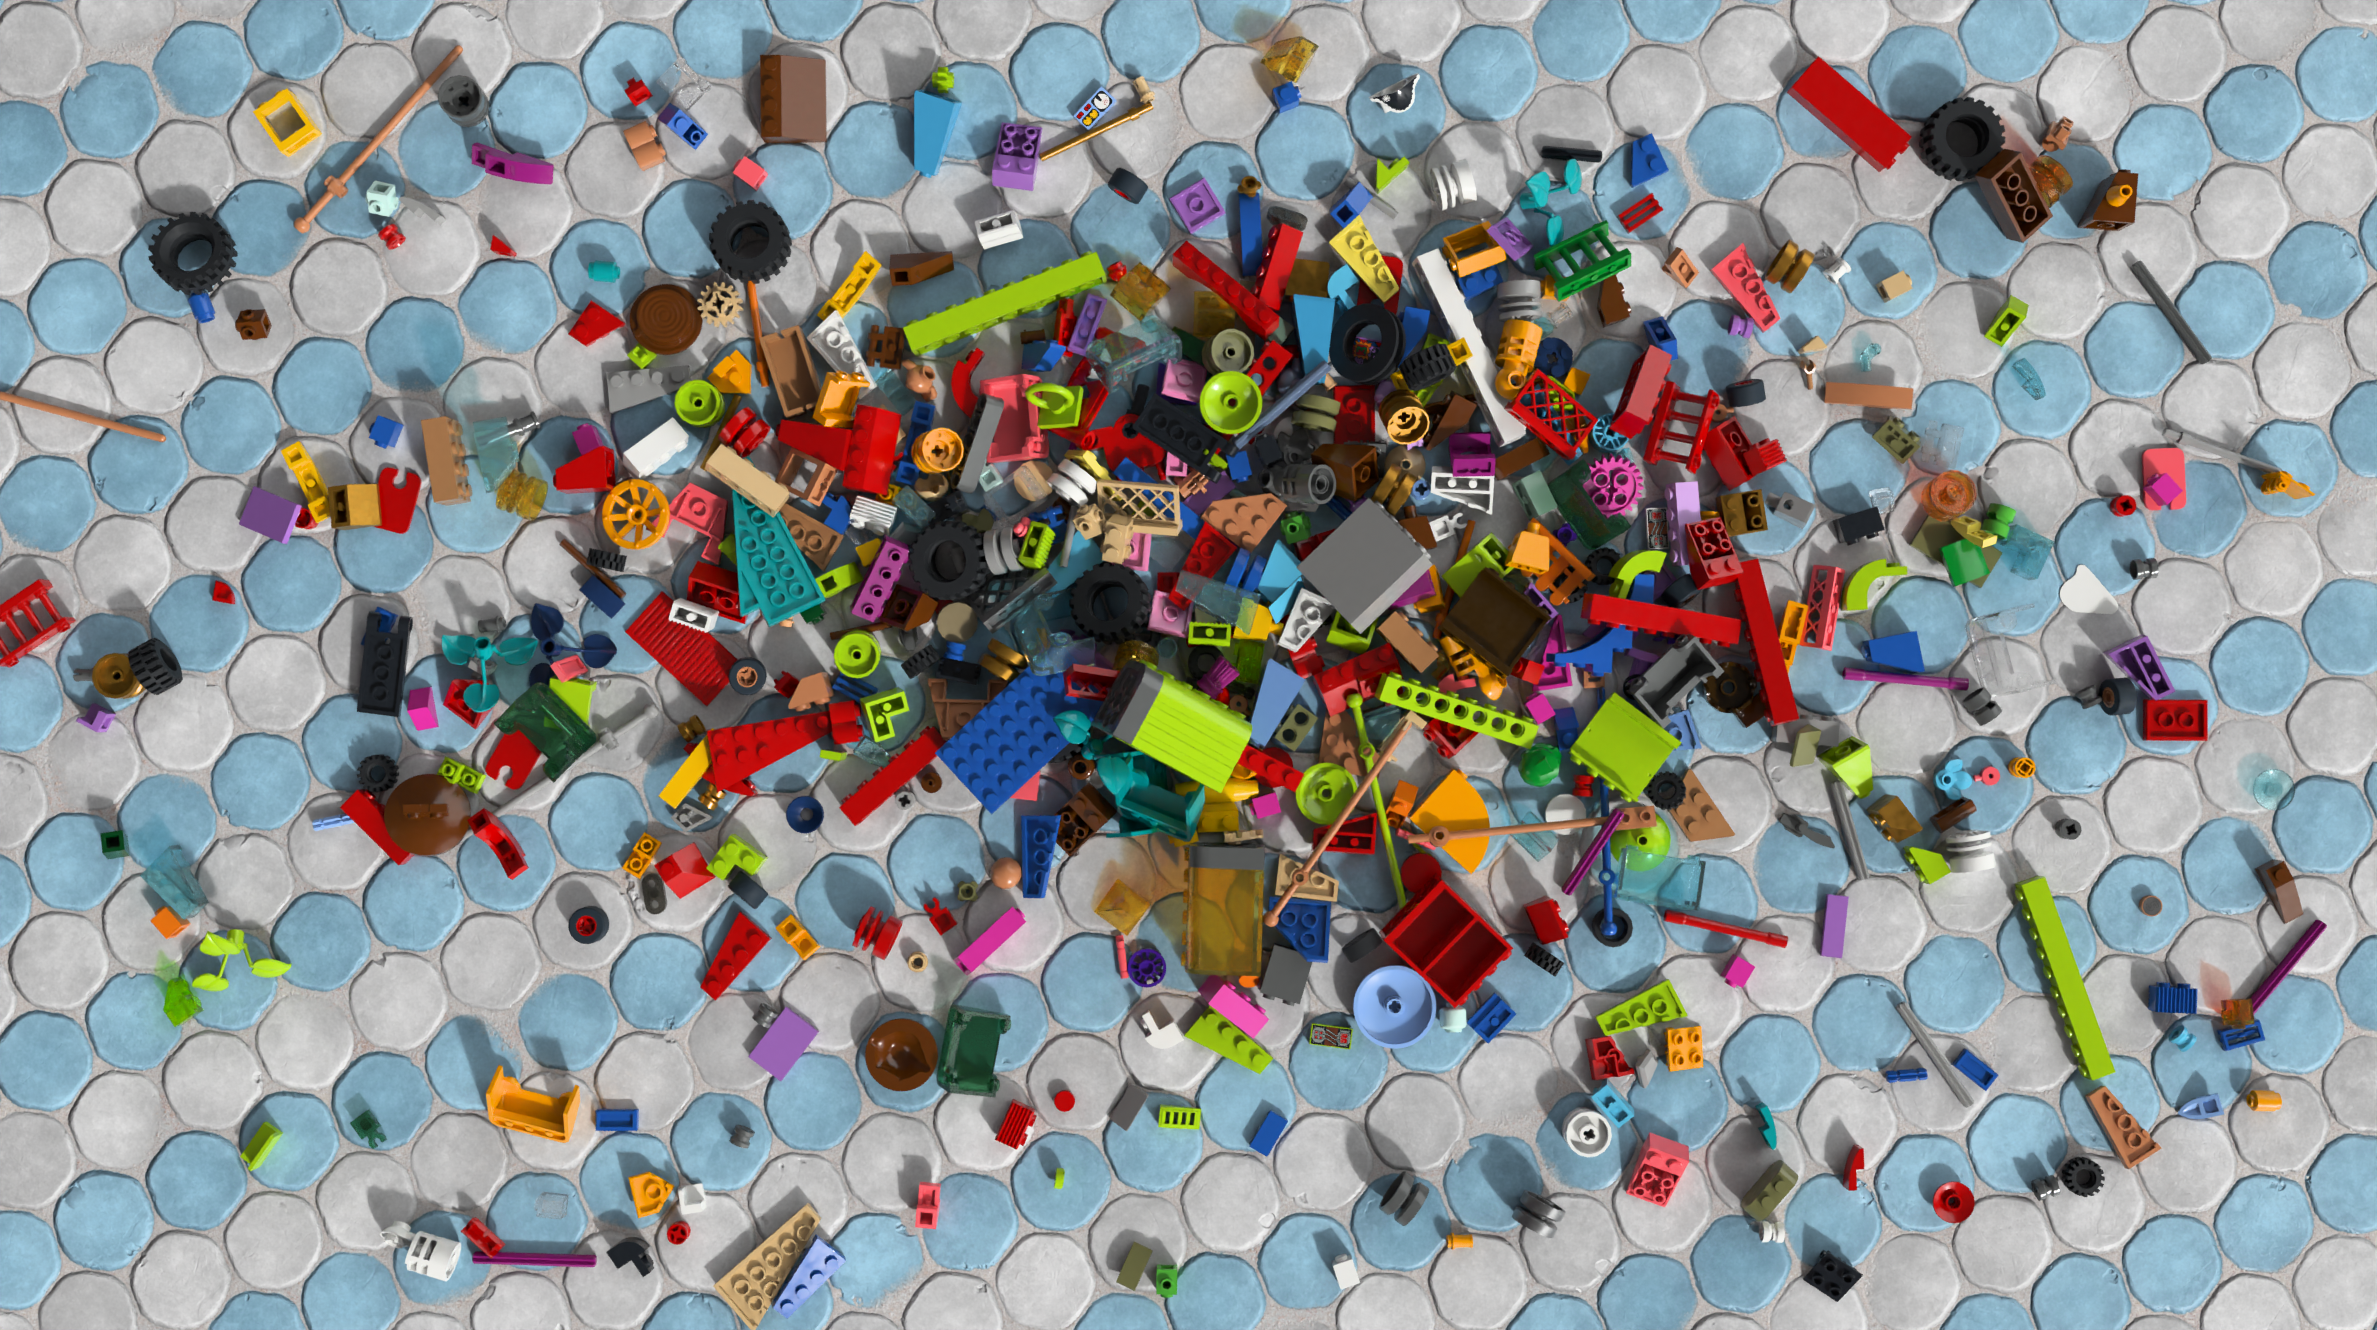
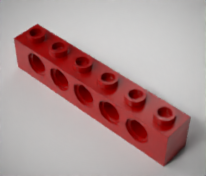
M1272 340L1271 343L1267 341L1260 350L1263 354L1259 359L1254 358L1252 364L1248 367L1250 371L1247 373V376L1251 378L1254 374L1258 373L1262 377V382L1258 385L1262 397L1294 356L1275 340ZM1267 357H1272L1275 361V365L1271 369H1267L1264 366V360ZM1231 398L1228 402L1229 405L1235 406L1236 400ZM1204 424V426H1206L1214 432V429L1210 425ZM1223 433L1220 436L1229 441L1234 434ZM1218 448L1215 453L1219 454L1221 450Z

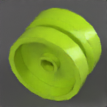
M692 380L679 388L675 395V408L682 420L697 428H708L721 420L725 413V400L721 392L713 385L703 380Z
M859 629L848 631L844 634L834 651V660L837 668L841 673L851 678H862L871 674L877 667L881 657V647L877 638L870 632ZM855 651H859L861 653V656L856 657V654L853 653Z

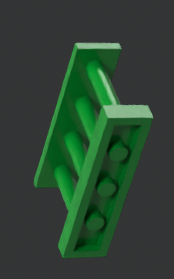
M1607 220L1594 224L1591 228L1533 255L1535 270L1537 271L1545 267L1556 282L1554 283V296L1558 302L1631 267V252L1628 248L1617 251L1608 239ZM1599 240L1610 256L1599 260L1590 248V244ZM1581 249L1592 265L1581 269L1571 256L1572 253ZM1563 258L1574 274L1563 278L1553 265V262Z

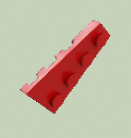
M1206 521L1168 596V599L1183 611H1185L1237 549Z

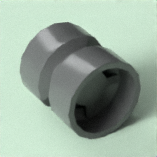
M1985 687L1975 690L1962 701L1969 712H1974L1973 718L1980 726L1992 721L2002 712L1997 702L1991 701L1992 696Z

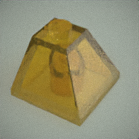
M1117 879L1094 912L1128 936L1149 908L1151 902L1123 881Z

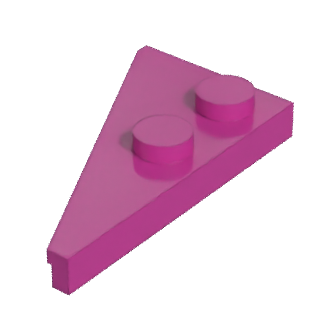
M1556 615L1540 662L1545 668L1538 685L1533 684L1532 692L1573 686L1569 663H1566V667L1553 666L1554 662H1546V653L1567 651L1562 615Z

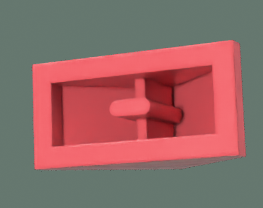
M1039 770L1010 798L1037 801L1041 771Z

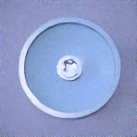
M1386 965L1371 971L1359 983L1353 999V1013L1359 1029L1370 1041L1386 1048H1404L1421 1040L1430 1030L1436 1015V999L1430 984L1414 969L1403 965Z

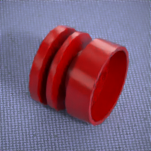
M871 906L858 923L852 946L857 948L862 940H864L863 951H866L870 944L874 945L872 955L885 960L900 932L903 920L890 915L886 922H883V911L880 910L876 918H874L876 908Z

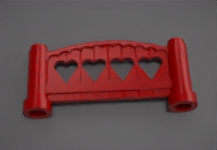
M1099 327L1096 330L1095 338L1098 341L1089 350L1087 357L1084 356L1066 385V387H1083L1087 385L1091 394L1090 398L1082 399L1078 427L1047 429L1075 443L1076 447L1081 450H1089L1093 446L1095 434L1089 428L1128 358L1138 361L1143 357L1146 349L1143 341L1136 338L1130 339L1106 327ZM1106 349L1111 361L1097 364V359L1101 357V352ZM1097 367L1101 379L1087 382V377L1091 375V370Z

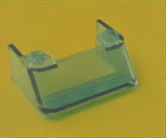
M506 416L473 422L475 430L473 436L486 493L495 492L516 468V462H520L516 441L512 442L509 436Z
M1071 589L1035 596L1013 623L1014 633L1031 672L1037 676L1064 672L1072 664L1095 665L1094 637L1073 641L1067 633L1058 632L1052 634L1046 622L1072 616V608L1069 606V600L1072 599Z

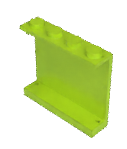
M1614 692L1609 695L1567 753L1571 755L1570 760L1577 765L1582 763L1587 767L1586 771L1595 778L1597 776L1604 780L1603 784L1612 791L1615 788L1621 793L1619 796L1630 803L1631 801L1638 802V796L1670 753L1677 749L1682 742Z

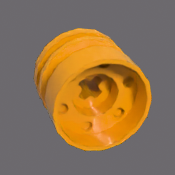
M937 428L922 433L915 439L911 455L918 469L927 474H937L954 469L963 457L964 447L957 433L947 428Z

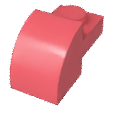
M1449 674L1441 678L1436 686L1440 688V692L1447 693V690L1457 693L1456 690L1476 686L1475 678H1470L1469 675L1457 677V681H1454L1453 674Z
M920 1182L915 1227L936 1229L940 1208L941 1184Z

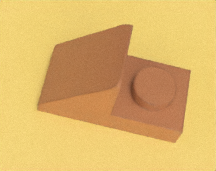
M1678 247L1675 248L1662 267L1663 272L1686 289L1699 273L1684 250Z

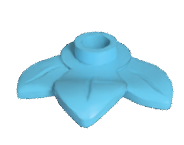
M1960 759L1948 761L1944 769L1939 770L1933 777L1934 785L1938 789L1943 790L1946 797L1950 800H1960V790L1966 789L1972 784L1971 776L1962 771L1963 762Z

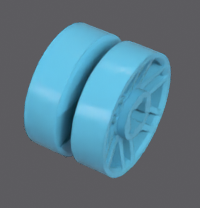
M1607 413L1597 418V423L1588 434L1590 444L1599 452H1615L1622 448L1629 439L1609 429L1614 413ZM1607 431H1609V432L1611 431V432H1612L1611 436H1610V435H1607L1606 432H1607Z

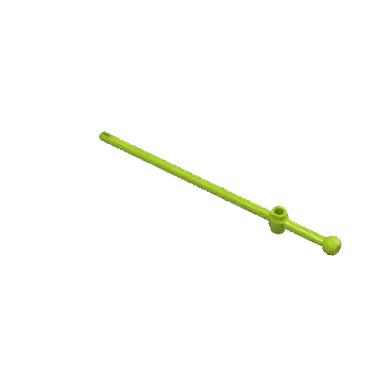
M1354 693L1347 696L1346 702L1353 710L1360 739L1358 753L1364 758L1367 773H1369L1374 766L1372 757L1375 753V748L1368 742L1360 708L1363 698L1359 693ZM1370 748L1368 753H1363V750ZM1376 776L1370 786L1401 910L1407 902Z

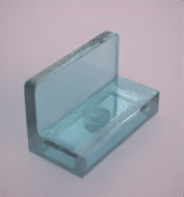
M1529 811L1517 825L1543 822ZM1551 830L1509 834L1537 862L1548 855L1559 841V838Z

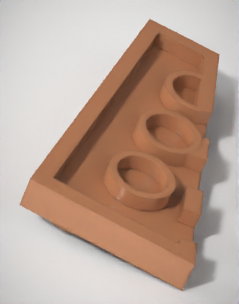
M2099 1086L2085 1095L2124 1168L2130 1169L2162 1149L2158 1143H2155L2149 1137L2150 1134L2139 1126L2136 1119L2131 1114H2128L2123 1105L2106 1086Z

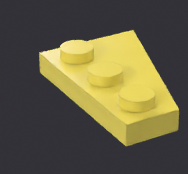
M1068 450L1064 454L1068 460L1073 459L1080 468L1096 481L1098 479L1112 480L1108 476L1109 472L1098 464L1096 456L1091 451ZM1103 486V491L1109 497L1115 493L1110 487ZM1117 494L1112 500L1120 502L1122 498Z

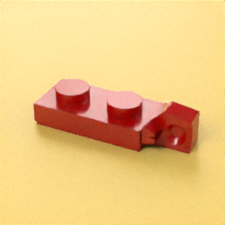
M1068 298L1060 299L1053 337V340L1058 341V345L1066 346V351L1062 355L1064 357L1073 356V352L1068 351L1067 347L1077 320V316H1074L1073 311L1074 300Z

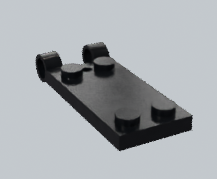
M1155 393L1132 427L1133 430L1215 484L1218 483L1222 474L1207 464L1219 448L1232 458L1240 450L1234 444ZM1204 449L1209 451L1207 455L1203 454Z
M369 611L366 622L357 712L400 717L413 617L400 616L398 633L379 631L382 614ZM386 638L390 639L389 644L385 642Z

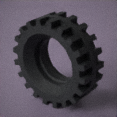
M190 212V217H186L184 213L178 214L179 219L175 221L172 218L167 219L169 224L166 227L162 225L158 227L161 232L158 236L153 234L151 239L155 244L149 245L148 248L153 254L148 256L149 261L153 264L152 268L158 276L175 291L179 292L181 290L186 295H190L191 291L196 295H202L203 289L211 292L214 291L213 285H223L224 283L221 279L224 276L229 278L232 275L228 271L229 268L236 267V262L232 257L238 256L237 251L233 248L236 244L231 235L214 218L210 219L204 213L199 216L196 212ZM197 240L208 241L212 246V253L207 263L199 269L192 271L180 269L178 257L182 249L189 243Z

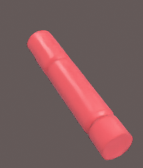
M1400 828L1395 833L1396 836L1403 837L1408 840V835H1416ZM1430 842L1416 843L1431 850L1436 848Z
M1117 935L1115 938L1116 947L1118 948L1121 979L1129 978L1123 935Z

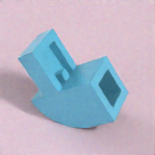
M1347 264L1333 273L1327 285V298H1337L1338 301L1336 303L1342 312L1356 306L1347 294V291L1357 285L1358 279Z

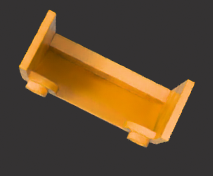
M498 1065L486 1092L489 1120L499 1127L566 1143L572 1135L580 1105L579 1086L575 1085L572 1092L562 1093L559 1099L521 1089L518 1080L511 1076L504 1077L503 1066Z

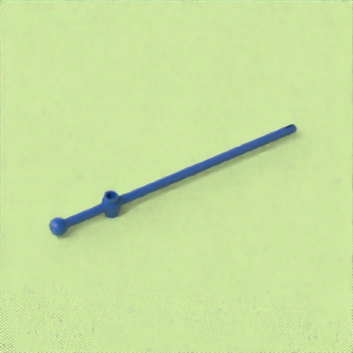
M1600 688L1597 689L1598 710L1606 701L1604 688H1602V699H1600ZM1600 778L1601 817H1608L1609 789L1603 784L1604 780ZM1609 838L1602 848L1603 870L1600 871L1598 876L1599 881L1603 884L1604 923L1601 925V933L1603 935H1615L1617 932V926L1613 923L1612 883L1616 880V875L1611 870ZM1606 873L1610 875V879L1608 881H1606L1604 878V875Z

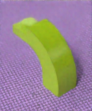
M1880 559L1858 567L1848 577L1843 587L1841 611L1868 609L1867 592L1871 583L1881 576L1907 575V566H1900V563H1887L1886 567V559Z

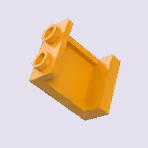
M839 370L836 373L827 372L812 418L827 427L853 428L855 418L851 415L861 386L869 387L870 382L864 379L863 374L858 372H852V374Z

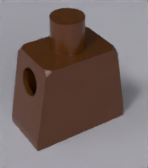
M1415 505L1403 507L1405 519L1398 520L1403 529L1405 528L1416 542H1419L1426 550L1437 548L1427 516L1417 517Z

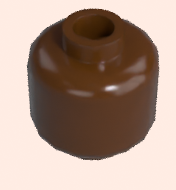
M1081 751L1074 754L1068 762L1069 773L1072 777L1079 780L1089 778L1095 769V760L1085 759Z

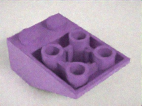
M1002 122L992 168V186L1033 191L1043 128Z

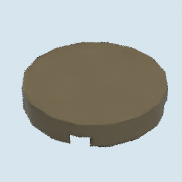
M950 602L937 615V630L949 642H965L976 632L978 625L977 615L966 603Z

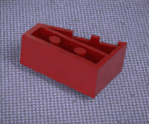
M1377 813L1344 821L1323 852L1374 855ZM1331 825L1312 830L1311 851H1314Z

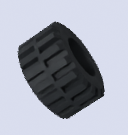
M1436 344L1408 357L1399 366L1410 391L1431 386L1451 375L1457 368L1446 344Z
M152 638L128 652L129 664L135 677L152 694L159 695L182 682V670L177 658L169 647L159 639Z

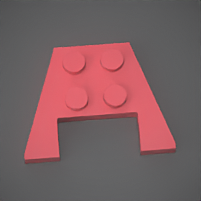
M689 483L669 505V523L662 537H665L672 520L675 519L710 537L701 557L719 565L722 552L718 549V546L724 540L729 501L693 483ZM658 515V517L652 522L656 527L658 525L660 515Z

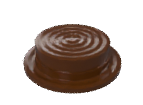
M671 284L656 285L642 292L633 303L629 318L630 328L638 343L648 351L659 355H673L688 349L696 341L702 329V312L697 309L699 304L694 296L682 287Z
M899 1018L883 1023L872 1033L867 1042L865 1060L871 1076L880 1085L893 1091H909L920 1087L931 1077L937 1065L938 1048L933 1035L925 1026L911 1019Z

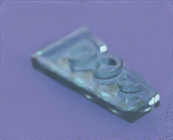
M1185 570L1180 572L1176 587L1178 593L1196 604L1207 608L1211 613L1222 617L1229 624L1243 630L1244 633L1248 635L1251 633L1261 594Z

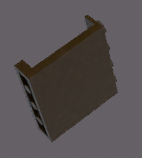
M1485 567L1454 605L1438 629L1502 679H1505L1513 671L1512 668L1545 624L1552 618L1548 615L1549 612L1545 608L1537 607L1533 604L1532 599L1528 595L1520 594L1515 590L1516 587L1511 582L1502 580L1496 570Z

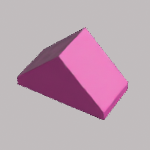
M432 687L410 690L407 711L417 731L439 727Z

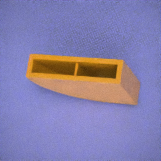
M1451 769L1408 817L1425 834H1428L1435 826H1443L1448 831L1490 828L1488 812L1482 798L1475 788L1466 781L1468 777L1460 769L1457 771ZM1436 833V838L1439 840L1443 839L1442 833ZM1490 836L1449 840L1441 848L1466 871L1472 874L1485 855Z

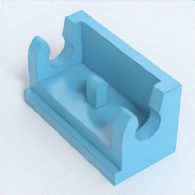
M1608 1078L1602 1081V1085L1598 1089L1596 1087L1593 1089L1591 1098L1618 1128L1634 1117V1108Z

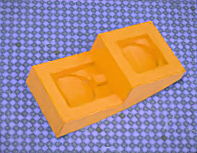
M792 914L776 927V930L784 940L791 944L803 960L808 959L821 947Z

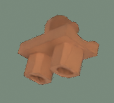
M2065 116L2058 123L2052 121L2048 127L2047 135L2043 138V148L2049 152L2056 151L2057 149L2063 150L2067 146L2068 138L2072 131L2070 128L2074 122Z
M1190 466L1187 468L1191 473L1186 477L1175 476L1173 478L1174 483L1179 485V493L1185 499L1191 494L1195 495L1199 490L1203 494L1207 492L1204 486L1209 480Z

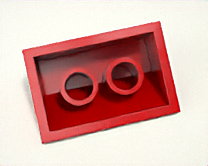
M1735 416L1708 431L1703 450L1711 460L1712 466L1717 470L1723 484L1727 486L1729 491L1754 477L1751 475L1742 455L1748 452L1747 447L1752 444Z
M697 561L689 575L687 600L719 611L718 616L745 624L748 615L740 616L737 573Z

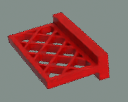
M1539 369L1534 370L1512 402H1508L1504 407L1509 414L1563 459L1573 460L1577 454L1575 451L1598 421L1596 417ZM1537 376L1543 380L1544 389L1534 390V380ZM1555 390L1558 393L1559 402L1549 403L1548 391ZM1544 392L1545 404L1536 405L1535 393ZM1524 394H1530L1531 406H1524L1519 402ZM1570 403L1573 405L1574 415L1565 416L1564 404ZM1559 404L1560 417L1551 418L1550 406ZM1545 406L1546 418L1539 419L1536 408ZM1579 416H1586L1590 420L1586 428H1580ZM1574 417L1575 429L1566 430L1565 418ZM1561 419L1562 431L1555 432L1552 429L1551 420ZM1576 432V441L1573 445L1567 442L1566 433Z

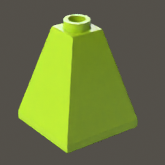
M1851 736L1840 742L1838 747L1833 746L1817 756L1818 760L1858 798H1866L1874 790L1870 747L1863 741Z

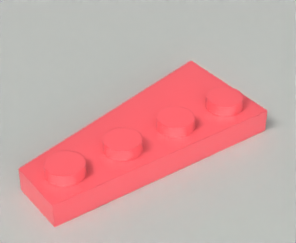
M1744 243L1710 270L1745 313L1754 319V323L1762 333L1781 319L1770 296L1767 295L1763 287L1764 284L1761 278L1757 275L1754 264L1746 252Z

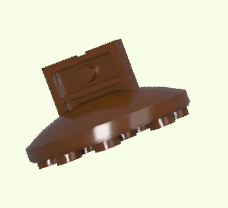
M436 774L417 775L402 782L389 796L384 812L387 832L395 844L410 854L427 857L443 854L458 845L469 829L470 825L467 820L471 817L470 803L463 789L457 783L452 784L444 776Z

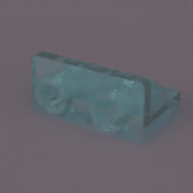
M905 486L892 499V503L921 532L936 516V513L909 486Z

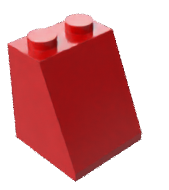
M599 446L555 469L556 475H553L554 487H556L557 491L566 494L609 492L613 490L616 486L614 450L606 446Z

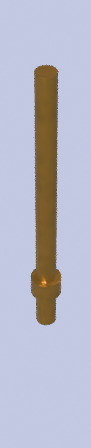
M1148 102L1138 108L1128 109L1127 113L1040 153V158L1043 162L1125 122L1135 121L1140 118V115L1153 110L1151 102Z

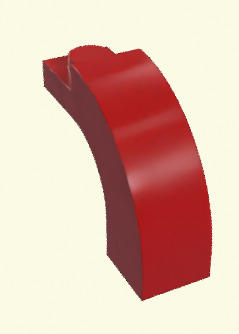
M979 348L968 353L965 358L966 364L960 360L957 361L951 380L955 401L970 419L978 399L971 389V377L985 356V353Z
M483 808L467 820L474 835L483 840L496 854L508 878L513 880L529 868L524 859L526 855L511 832L495 815Z

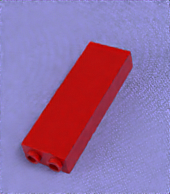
M1819 56L1787 91L1792 98L1878 172L1885 168L1887 170L1890 169L1896 162L1894 157L1898 153L1903 154L1910 146L1907 142L1912 136Z

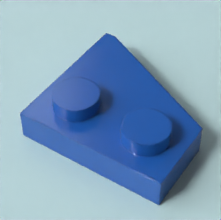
M1652 133L1632 142L1631 188L1669 171Z

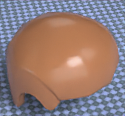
M1010 857L998 859L990 869V879L994 886L1000 889L1013 888L1022 876L1021 866Z

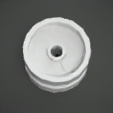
M1063 459L1058 466L1060 474L1052 473L1046 483L1064 500L1080 508L1088 502L1086 494L1094 495L1097 491V481L1078 465L1068 459Z
M1579 1107L1569 1112L1564 1118L1562 1124L1563 1138L1567 1145L1578 1155L1595 1157L1603 1153L1610 1145L1612 1138L1611 1127L1607 1120L1595 1109Z

